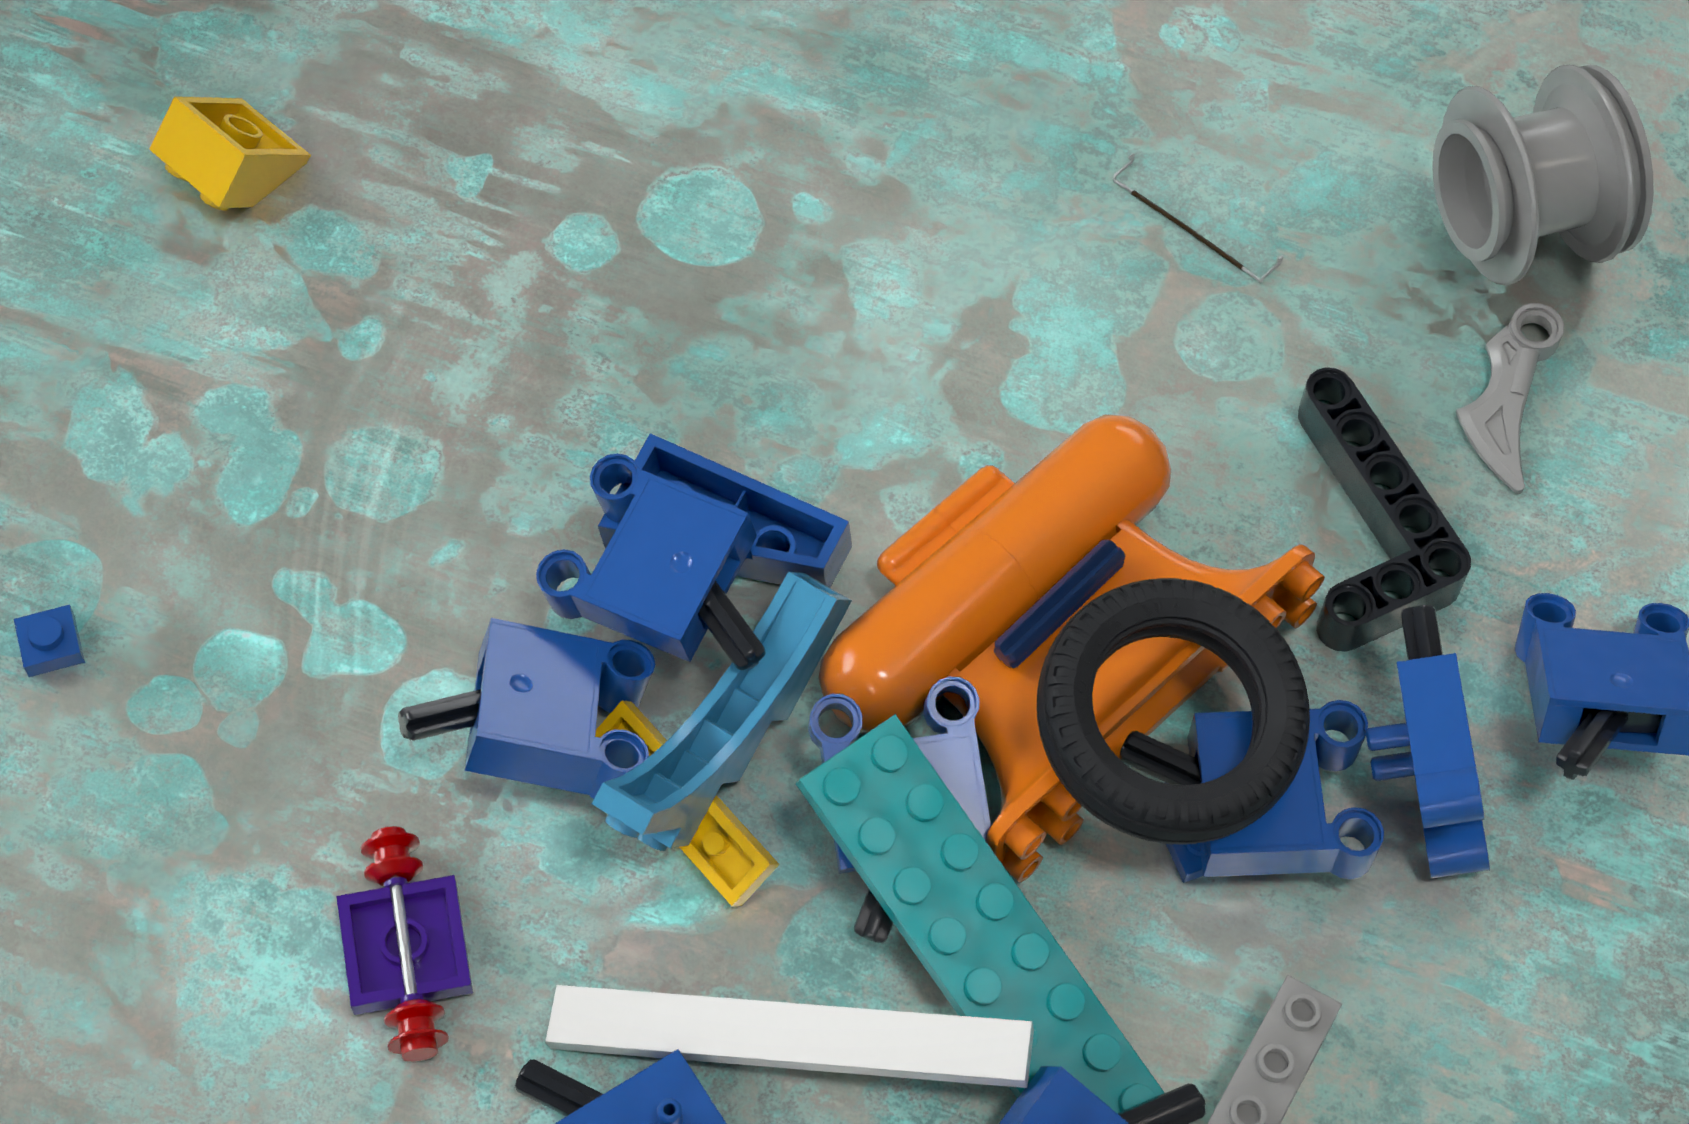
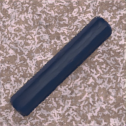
M1101 540L995 641L994 653L997 658L1010 668L1018 667L1123 567L1126 556L1124 551L1116 546L1112 540Z

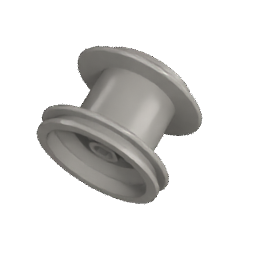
M1561 65L1551 70L1543 80L1537 93L1533 113L1512 117L1504 104L1495 95L1480 86H1467L1458 91L1450 101L1433 150L1432 167L1436 200L1444 226L1457 249L1466 258L1470 259L1473 265L1486 278L1496 284L1506 286L1519 282L1526 275L1534 259L1538 237L1559 233L1564 242L1578 256L1595 263L1612 260L1618 253L1633 249L1642 240L1648 228L1653 205L1654 188L1651 154L1643 124L1632 99L1619 80L1608 70L1597 65L1581 67Z

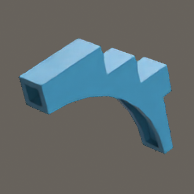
M788 572L769 607L753 631L765 647V656L752 669L747 668L741 671L731 663L707 697L666 743L643 763L621 777L602 783L592 805L608 814L605 822L620 833L637 838L646 845L660 851H665L667 847L671 849L689 845L720 786L724 783L740 781L771 721L789 719L852 600L805 573Z

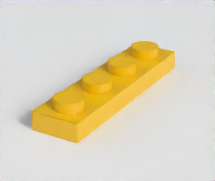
M623 700L598 726L595 737L600 738L606 732L615 729L635 733L647 745L649 756L667 742L664 736L633 702ZM717 795L713 799L690 844L679 847L731 906H742L780 865Z

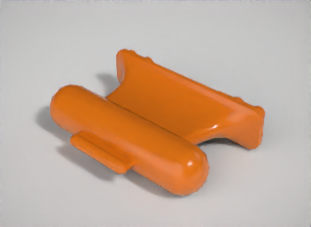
M1104 414L1083 424L1016 483L993 465H986L980 468L880 554L877 560V567L880 573L892 582L895 587L835 637L821 660L818 678L823 697L829 694H844L852 698L860 707L863 716L861 734H867L895 714L904 727L912 724L923 714L924 702L929 691L940 679L949 676L961 677L975 687L979 696V710L974 719L976 734L986 748L994 766L1001 796V812L989 828L985 840L1007 872L1019 883L1030 877L1041 864L1043 856L1036 850L1044 841L1046 834H1049L1059 845H1062L1075 835L1084 821L1077 814L1082 806L1061 783L1048 760L1037 721V690L1043 663L1059 632L1081 608L1100 595L1122 585L1148 579L1177 578L1198 581L1223 589L1250 604L1265 616L1275 628L1284 619L1296 629L1314 612L1317 603L1310 597L1314 595L1325 579V576L1313 567L1315 553L1302 544L1293 547L1284 555L1266 565L1252 569L1230 570L1208 566L1188 559L1167 548L1136 526L1156 508L1170 487L1171 466L1166 446L1153 429L1131 416ZM1101 540H1112L1116 546L1124 551L1126 556L1123 567L1018 667L1010 668L997 658L994 653L995 641ZM1147 638L1120 648L1100 666L1093 685L1094 715L1105 742L1119 758L1123 743L1132 731H1138L1147 736L1150 735L1217 672H1223L1229 666L1210 650L1193 642L1178 638ZM946 692L936 698L937 702L944 696L963 717L966 715L967 707L961 696ZM832 709L840 722L852 728L850 718L845 712Z

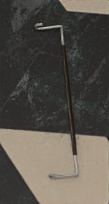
M1135 153L1128 157L1131 161L1114 174L1113 181L1187 231L1237 268L1245 271L1258 282H1263L1282 263L1283 255L1277 259L1278 263L1260 279L1247 270L1244 265L1135 190L1116 180V176L1133 163Z

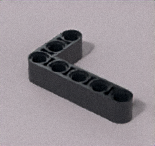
M1325 367L1317 369L1310 374L1306 381L1298 409L1299 422L1390 558L1386 562L1337 583L1330 588L1325 597L1317 620V634L1325 646L1335 651L1346 652L1402 628L1401 612L1408 607L1433 605L1437 612L1455 602L1470 571L1471 557L1465 545L1352 379L1345 372L1337 368ZM1319 400H1327L1331 402L1333 405L1324 404ZM1346 441L1356 442L1362 447L1352 446ZM1374 483L1384 484L1388 486L1390 490L1377 487ZM1403 526L1416 528L1420 533H1412ZM1431 569L1442 570L1450 577H1441ZM1384 591H1394L1400 594L1403 599H1394ZM1335 613H1347L1353 616L1356 621H1345Z

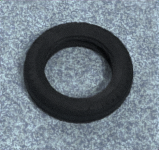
M1158 578L1137 581L1112 589L1089 602L1066 623L1052 643L1042 666L1037 690V721L1042 744L1054 772L1067 791L1081 806L1105 824L1130 836L1156 843L1195 844L1229 836L1254 823L1266 814L1290 787L1302 763L1309 737L1310 709L1306 684L1300 666L1283 636L1265 616L1239 597L1218 587L1216 588L1212 585L1193 580ZM1154 637H1171L1187 640L1216 654L1237 675L1250 702L1253 721L1252 736L1244 759L1225 775L1209 782L1194 785L1162 783L1145 777L1131 769L1107 745L1094 715V680L1098 669L1107 658L1130 643Z

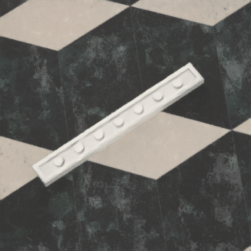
M557 985L545 1042L550 1049L664 1058L679 1049L685 1060L1027 1088L1034 1027L1032 1021Z

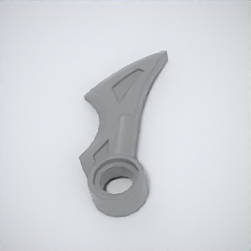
M1539 303L1526 304L1517 309L1511 318L1510 324L1486 344L1485 348L1491 363L1489 385L1484 393L1474 402L1456 410V415L1463 431L1477 454L1489 469L1517 494H1521L1525 487L1520 456V433L1523 412L1537 362L1546 360L1555 353L1564 333V323L1561 316L1553 308ZM1528 323H1537L1547 330L1549 338L1541 342L1531 341L1522 334L1521 327Z

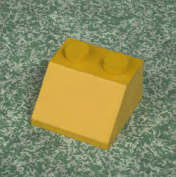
M174 96L149 148L151 152L166 163L165 169L171 175L189 182L201 192L200 198L202 201L219 210L254 207L306 165L311 156L310 153L242 98Z

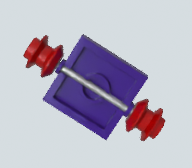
M390 826L374 831L371 834V838L366 840L360 848L363 856L374 859V863L367 866L364 870L365 879L384 886V888L339 895L336 898L350 1004L353 1014L358 1015L394 1008L384 1017L386 1026L398 1029V1035L388 1042V1050L395 1054H401L402 1059L405 1061L416 1062L436 1056L438 1048L445 1045L449 1040L448 1034L445 1031L435 1029L434 1026L435 1022L444 1017L445 1010L442 1006L430 1001L472 994L473 987L455 875L408 883L423 870L422 861L409 855L419 847L420 841L416 835L407 833L404 828Z

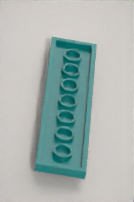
M896 714L798 780L796 783L798 789L958 1016L1032 1021L1034 1034L1028 1083L1041 1066H1062L1116 1113H1120L1165 1093ZM1009 1087L1016 1098H1018L1022 1091L1025 1089L1021 1087Z

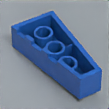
M651 433L635 459L639 469L749 513L757 537L736 576L781 585L788 572L805 573L831 588L852 548L849 521ZM622 483L616 494L626 491L631 484ZM604 514L598 524V529L606 549L619 522L612 521Z

